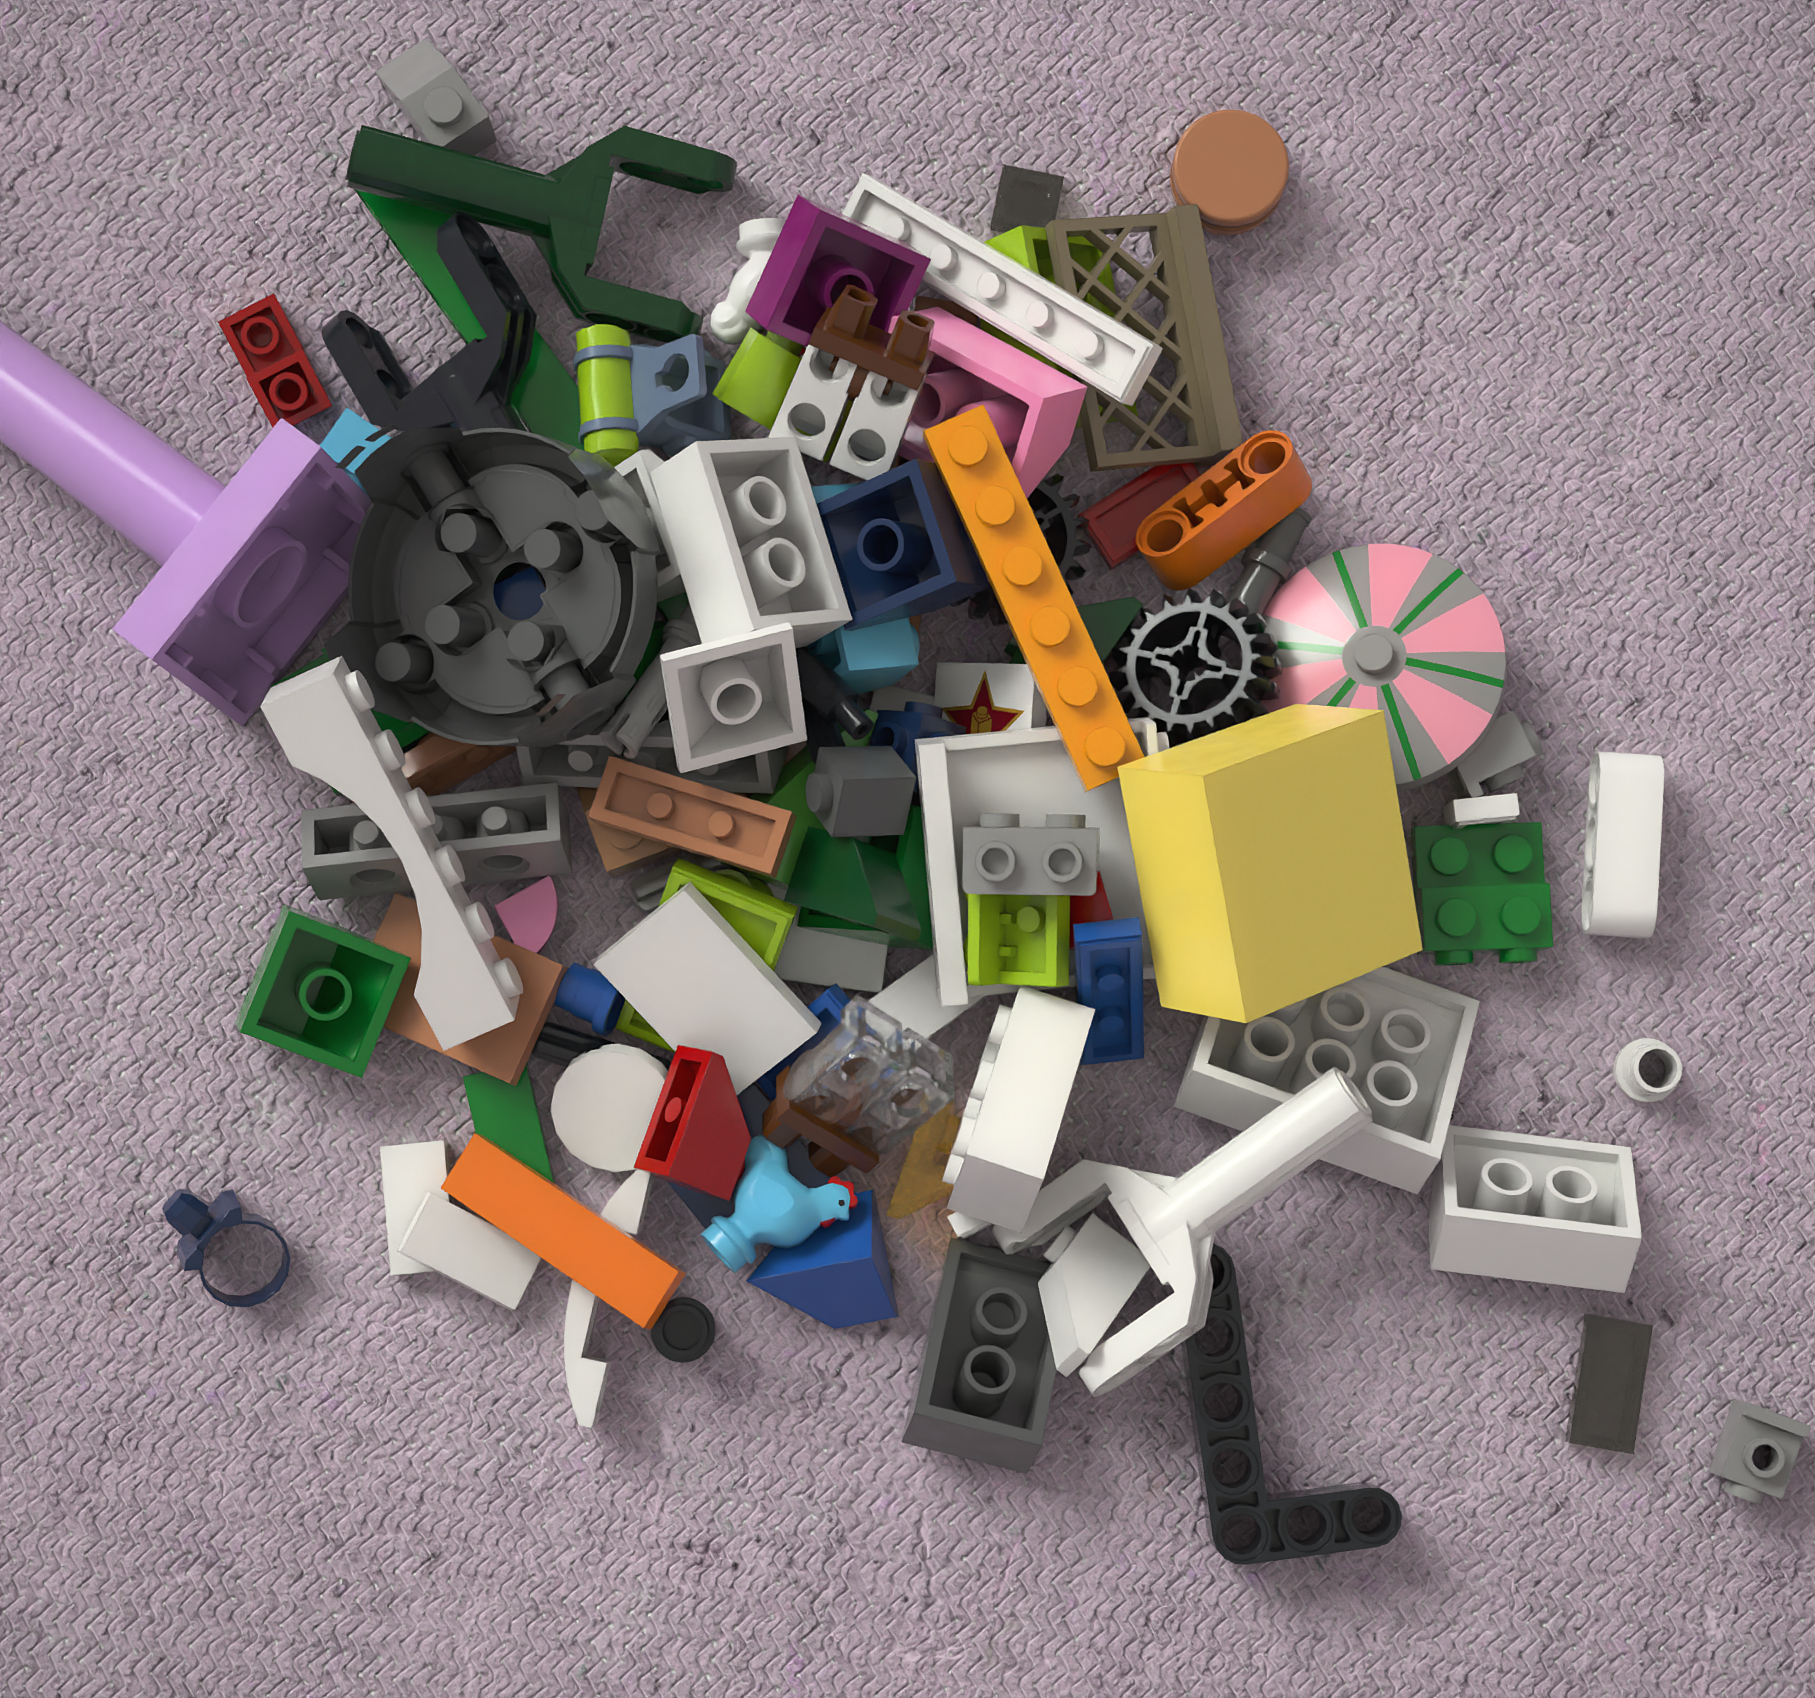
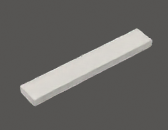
M862 173L842 214L906 242L929 257L931 261L922 278V283L1119 402L1133 406L1163 349L1161 346L885 183Z

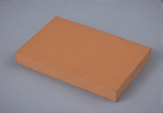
M395 892L374 941L411 957V960L383 1027L516 1086L556 999L560 983L569 968L494 935L490 940L501 960L508 957L513 962L523 985V993L519 995L515 1020L443 1051L414 996L421 967L422 939L417 901Z

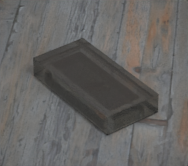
M1584 1314L1565 1442L1634 1454L1653 1325Z

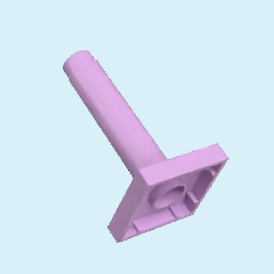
M0 320V442L161 566V569L112 630L243 727L263 702L271 688L270 686L283 677L348 595L351 555L361 522L371 504L370 498L343 469L335 468L338 464L322 447L283 418L277 422L229 484L225 486Z

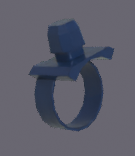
M185 1189L176 1190L165 1202L162 1209L168 1223L182 1235L178 1241L177 1254L184 1271L198 1270L203 1286L214 1299L228 1306L251 1307L267 1301L280 1290L288 1277L290 1255L286 1241L270 1220L255 1213H242L241 1205L233 1189L221 1192L210 1206L207 1201L192 1191ZM240 1224H254L274 1232L281 1241L283 1249L281 1267L273 1280L261 1290L247 1295H228L213 1288L204 1278L202 1271L204 1250L211 1238L224 1227L230 1228Z

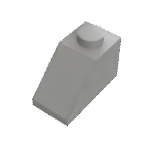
M427 38L375 71L382 85L422 141L474 156L497 141L489 116L454 66Z

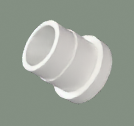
M1651 1038L1638 1039L1626 1044L1617 1054L1613 1066L1614 1079L1618 1088L1630 1099L1638 1102H1655L1665 1098L1674 1090L1682 1075V1063L1677 1053L1665 1043ZM1648 1051L1657 1054L1665 1065V1077L1657 1087L1647 1085L1639 1074V1062Z

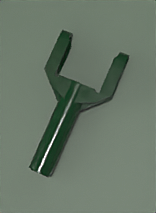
M361 125L360 131L357 130L345 180L348 181V188L448 215L461 211L470 215L478 223L531 237L549 266L552 283L575 319L592 324L614 325L627 330L629 334L663 343H670L690 334L700 336L703 318L692 312L682 301L586 276L594 262L614 171L699 195L709 191L728 192L732 190L737 162L726 154L623 126L586 147L581 155L543 175Z

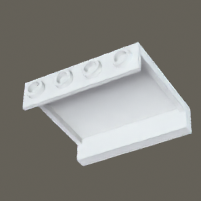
M1148 717L1128 719L1144 757L1169 749L1167 733H1157L1154 721ZM1055 726L914 739L937 996L942 1007L967 1005L968 997L1018 992L1020 985L1007 984L985 986L968 984V968L964 962L963 952L964 941L968 935V901L962 888L963 827L980 826V813L1020 814L1019 827H1046V814L1086 815L1085 827L1100 828V854L1097 855V871L1101 873L1113 919L1139 917L1142 930L1143 980L1156 979L1119 778L1085 793ZM1074 950L1069 951V986H1023L1035 990L1075 987Z

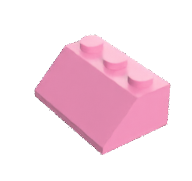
M940 307L915 311L933 319L935 322L929 349L935 352V356L927 372L898 455L909 461L918 458L934 462L924 440L923 431L984 404L1024 494L1028 498L1070 445L1087 386ZM899 315L892 316L888 330L891 334Z

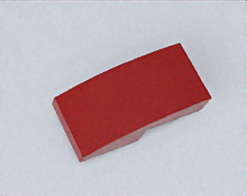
M274 293L218 321L272 428L281 418L295 426L333 406Z

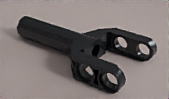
M461 211L456 212L439 226L436 231L437 252L487 335L484 339H473L413 389L381 332L370 327L355 313L348 310L340 311L323 326L321 330L322 338L372 425L386 427L389 424L399 426L396 430L401 431L409 428H461L465 430L509 428L527 432L511 405V397L530 362L537 315L485 229L470 215ZM532 566L546 589L543 575L536 567Z

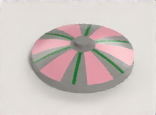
M1366 544L1335 551L1317 559L1293 575L1270 600L1262 614L1267 624L1264 633L1273 634L1278 643V651L1272 656L1280 660L1283 672L1282 675L1270 679L1280 689L1279 699L1264 700L1261 703L1269 713L1294 704L1384 710L1397 792L1420 787L1453 770L1476 750L1495 722L1504 697L1507 679L1506 651L1499 621L1488 599L1474 581L1456 566L1432 553L1396 544Z

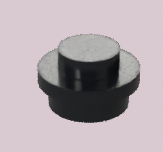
M689 1297L672 1299L667 1303L651 1329V1338L654 1346L660 1354L671 1361L680 1363L694 1361L702 1357L713 1344L716 1333L714 1317L710 1310L696 1299Z

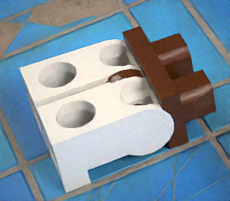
M847 285L833 307H827L816 324L768 438L796 437L800 452L822 461L836 436L848 400L853 401V406L829 464L862 479L870 480L893 469L906 429L922 390L927 372L935 356V352L929 350L935 322L933 319L914 311L902 310L892 334L869 324L878 299L870 292L854 285ZM795 428L812 434V436L804 435L797 431ZM854 453L861 455L865 458H868L872 461L862 460L859 457H857Z

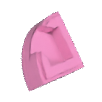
M546 876L494 906L514 944L537 954H540L547 946L554 932L559 910L558 891L551 876Z

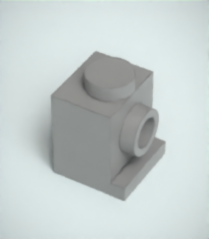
M1514 710L1496 717L1488 734L1476 750L1461 764L1446 774L1458 799L1481 797L1484 792L1480 784L1484 782L1491 793L1525 777L1520 766L1542 755L1543 751L1540 740L1532 725L1527 720L1520 722Z
M1733 1399L1708 1472L1727 1479L1723 1492L1762 1506L1765 1494L1783 1499L1803 1438L1808 1437L1811 1426L1757 1405ZM1766 1445L1769 1447L1770 1453L1765 1467L1758 1469L1752 1460L1753 1452L1757 1447Z

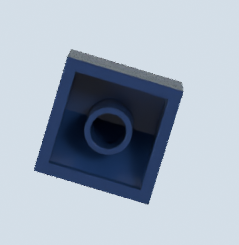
M915 458L817 503L852 616V620L843 625L845 630L853 631L934 612L990 587L985 571L934 462Z

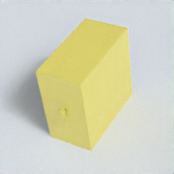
M1294 704L1117 767L1161 1007L1248 1023L1423 950L1384 710Z

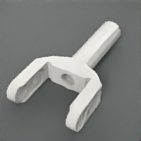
M1333 1067L1179 1178L1083 1159L1038 1192L1022 1233L998 1225H994L991 1232L1006 1255L1013 1254L1029 1246L1044 1245L1058 1235L1066 1224L1068 1226L1072 1225L1102 1202L1109 1199L1162 1285L1171 1286L1175 1293L1092 1350L1086 1364L1080 1369L1079 1375L1092 1396H1100L1125 1383L1205 1327L1214 1281L1210 1258L1215 1232L1372 1122V1112L1364 1096L1353 1081L1343 1071Z

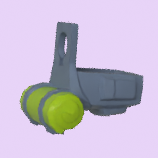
M596 324L583 328L576 333L577 353L574 354L573 368L577 372L581 426L578 437L579 443L584 445L585 451L600 455L615 467L637 453L639 446L663 449L666 455L673 457L696 441L731 440L730 406L712 394L725 372V363L713 358L704 349L701 336L690 334L662 346H651L646 344L632 345L629 332L614 325Z

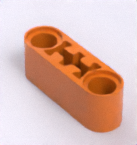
M1275 430L1257 433L1148 515L1137 529V547L1163 586L1171 590H1186L1188 587L1191 588L1200 583L1301 506L1310 495L1312 479L1287 435Z

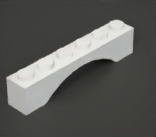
M340 656L271 687L260 707L291 765L325 781L355 802L382 830L401 859L416 896L422 929L421 967L414 996L443 1051L514 1021L520 998L519 995L523 993L522 981L513 962L508 957L501 960L490 940L494 937V929L485 908L479 901L471 904L461 882L465 881V874L456 852L450 845L442 847L431 827V825L435 824V816L427 796L419 787L411 789L401 767L405 766V758L398 740L391 730L381 731L370 710L375 706L374 697L366 679L358 670L351 673L343 656Z

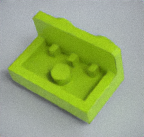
M964 892L968 901V935L964 941L963 952L964 962L968 968L969 985L1069 986L1070 895L967 894Z

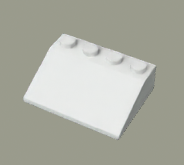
M1383 966L1248 1023L1203 1015L1174 1107L1243 1132L1327 1071L1336 1067L1338 1070L1343 1071L1362 1093L1371 1109L1373 1121L1319 1159L1418 1194L1441 1159L1480 1001Z

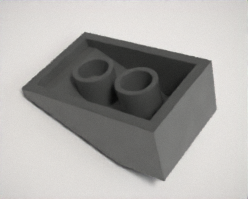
M955 1238L950 1239L913 1384L901 1440L902 1443L1024 1474L1028 1473L1042 1447L1056 1374L1054 1356L1038 1286L1039 1280L1052 1263L1014 1253L1006 1255L1002 1250Z

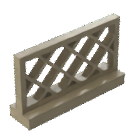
M1198 204L1175 205L1166 213L1050 221L1045 226L1055 284L1081 300L1089 292L1114 313L1113 319L1120 323L1124 321L1138 334L1163 348L1161 353L1174 363L1177 377L1171 388L1167 390L1152 376H1148L1142 389L1160 404L1148 422L1145 423L1118 400L1072 373L1074 380L1087 386L1080 410V419L1090 472L1194 462L1196 467L1211 466L1243 444ZM1149 232L1154 258L1147 268L1143 267L1120 247L1129 233ZM1116 234L1113 240H1111L1106 235ZM1083 236L1103 253L1090 273L1071 258L1067 237ZM1110 259L1137 281L1124 301L1097 280ZM1075 282H1077V283L1080 285V287L1078 288V290H1077V288H1076V283H1075ZM1144 288L1163 303L1165 319L1158 329L1131 308ZM1098 404L1103 407L1101 412L1099 411ZM1168 410L1186 424L1189 446L1174 447L1154 431ZM1110 415L1137 435V438L1127 452L1107 453L1103 426ZM1145 443L1152 448L1150 450H1141Z

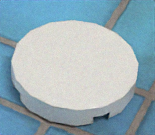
M618 1043L603 1045L599 1049L582 1053L570 1062L554 1087L551 1114L557 1135L571 1154L591 1167L612 1172L635 1170L636 1168L633 1167L668 1070L662 1062L644 1050Z

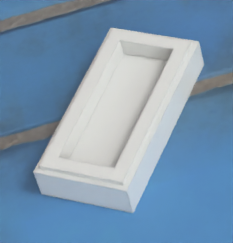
M447 1140L381 1146L380 1156L390 1274L392 1276L431 1272L433 1270L398 1253L397 1250L427 1193H432L452 1204V1196L441 1189L442 1184L450 1173Z
M432 1193L426 1194L397 1250L398 1253L509 1310L516 1309L541 1259L540 1256L496 1226Z

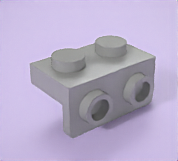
M980 813V826L963 827L962 888L967 894L1091 896L1097 890V855L1100 854V828L1085 827L1086 815L1046 814V827H1019L1020 814Z

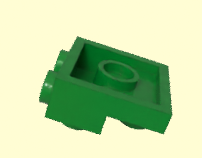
M1542 822L1474 824L1458 829H1453V826L1450 825L1414 826L1411 828L1414 899L1423 950L1417 952V955L1434 954L1436 966L1474 964L1473 953L1498 952L1499 963L1515 964L1538 962L1537 951H1544L1553 947L1550 883H1545Z

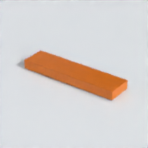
M474 1133L441 1186L442 1190L645 1329H652L686 1274L484 1135Z

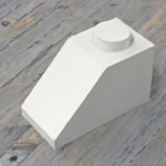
M1093 1213L1076 1231L1066 1224L1043 1254L1052 1264L1038 1282L1056 1370L1065 1377H1068L1090 1355L1151 1267L1139 1248Z

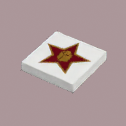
M937 662L934 705L943 709L941 719L965 726V734L1046 727L1047 707L1027 664Z

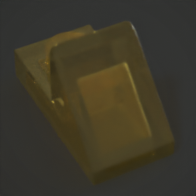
M929 1092L887 1211V1216L896 1219L903 1218L952 1193L954 1185L942 1182L946 1167L934 1163L933 1159L936 1150L949 1154L961 1120L960 1117L949 1114L954 1100Z

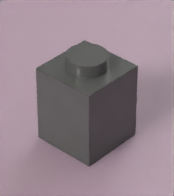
M892 746L819 747L815 771L808 776L806 782V801L809 809L814 812L831 837L904 835L916 776Z

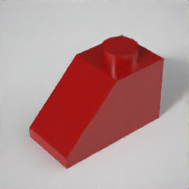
M678 1045L633 1168L693 1192L729 1201L734 1186L743 1174L745 1156L751 1142V1136L724 1057L712 1051Z

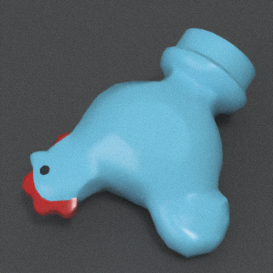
M758 1135L751 1139L745 1156V1170L735 1187V1212L728 1218L723 1216L713 1217L711 1219L712 1224L700 1235L715 1255L733 1273H736L746 1263L752 1264L756 1258V1245L764 1243L780 1248H792L802 1244L820 1227L827 1228L838 1219L842 1221L849 1220V1210L855 1208L858 1203L857 1196L854 1194L855 1187L852 1182L841 1181L838 1176H833L826 1185L818 1188H807L789 1173L788 1155L785 1147L782 1149L765 1139L763 1135Z

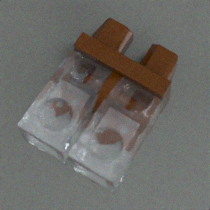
M858 995L840 1010L841 1023L814 1049L805 1051L792 1066H786L776 1076V1098L762 1114V1134L765 1139L783 1149L792 1145L803 1135L811 1140L808 1144L809 1160L815 1169L830 1178L838 1175L851 1165L867 1174L879 1164V1155L893 1150L955 1099L952 1054L909 1027L902 1032L901 1022Z

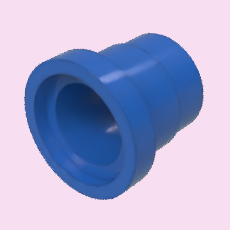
M573 963L565 973L555 999L556 1007L591 1023L592 1031L605 1037L616 1027L625 1002L623 995L600 971L587 968L578 963Z

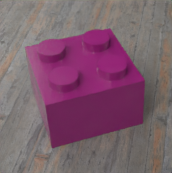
M798 194L745 312L766 330L807 347L813 330L826 308L833 307L847 285H854L872 293L878 299L869 324L888 332L892 316L900 315L902 310L908 311L931 259L906 242Z

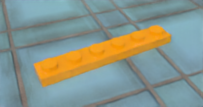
M984 404L924 430V440L1085 793L1119 778L1118 766L1144 758V754Z

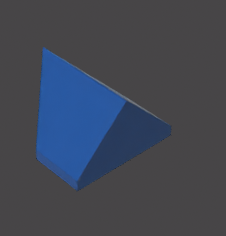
M875 1190L854 1193L857 1196L858 1203L855 1208L849 1210V1220L842 1221L838 1219L827 1228L820 1227L802 1244L795 1247L780 1248L774 1246L746 1281L833 1329L898 1317Z

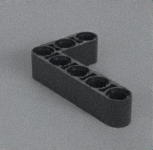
M1213 1243L1211 1255L1217 1260L1220 1271L1219 1277L1212 1287L1206 1319L1211 1317L1221 1319L1226 1324L1229 1332L1228 1341L1221 1351L1214 1354H1205L1197 1347L1195 1334L1181 1343L1206 1529L1211 1544L1224 1559L1234 1564L1244 1565L1375 1548L1388 1544L1397 1535L1401 1527L1402 1513L1394 1497L1372 1483L1356 1482L1266 1494L1235 1267L1231 1256L1225 1249ZM1218 1383H1229L1235 1389L1238 1397L1235 1410L1229 1416L1221 1419L1210 1417L1204 1406V1397L1207 1391ZM1229 1448L1241 1450L1247 1461L1244 1475L1233 1483L1218 1481L1213 1472V1463L1217 1455ZM1367 1497L1378 1498L1383 1506L1381 1523L1370 1531L1357 1530L1352 1520V1512L1355 1505ZM1301 1506L1314 1507L1320 1518L1316 1533L1304 1540L1292 1538L1287 1529L1290 1514ZM1238 1514L1252 1517L1256 1526L1253 1540L1242 1548H1231L1225 1545L1222 1531L1226 1521Z

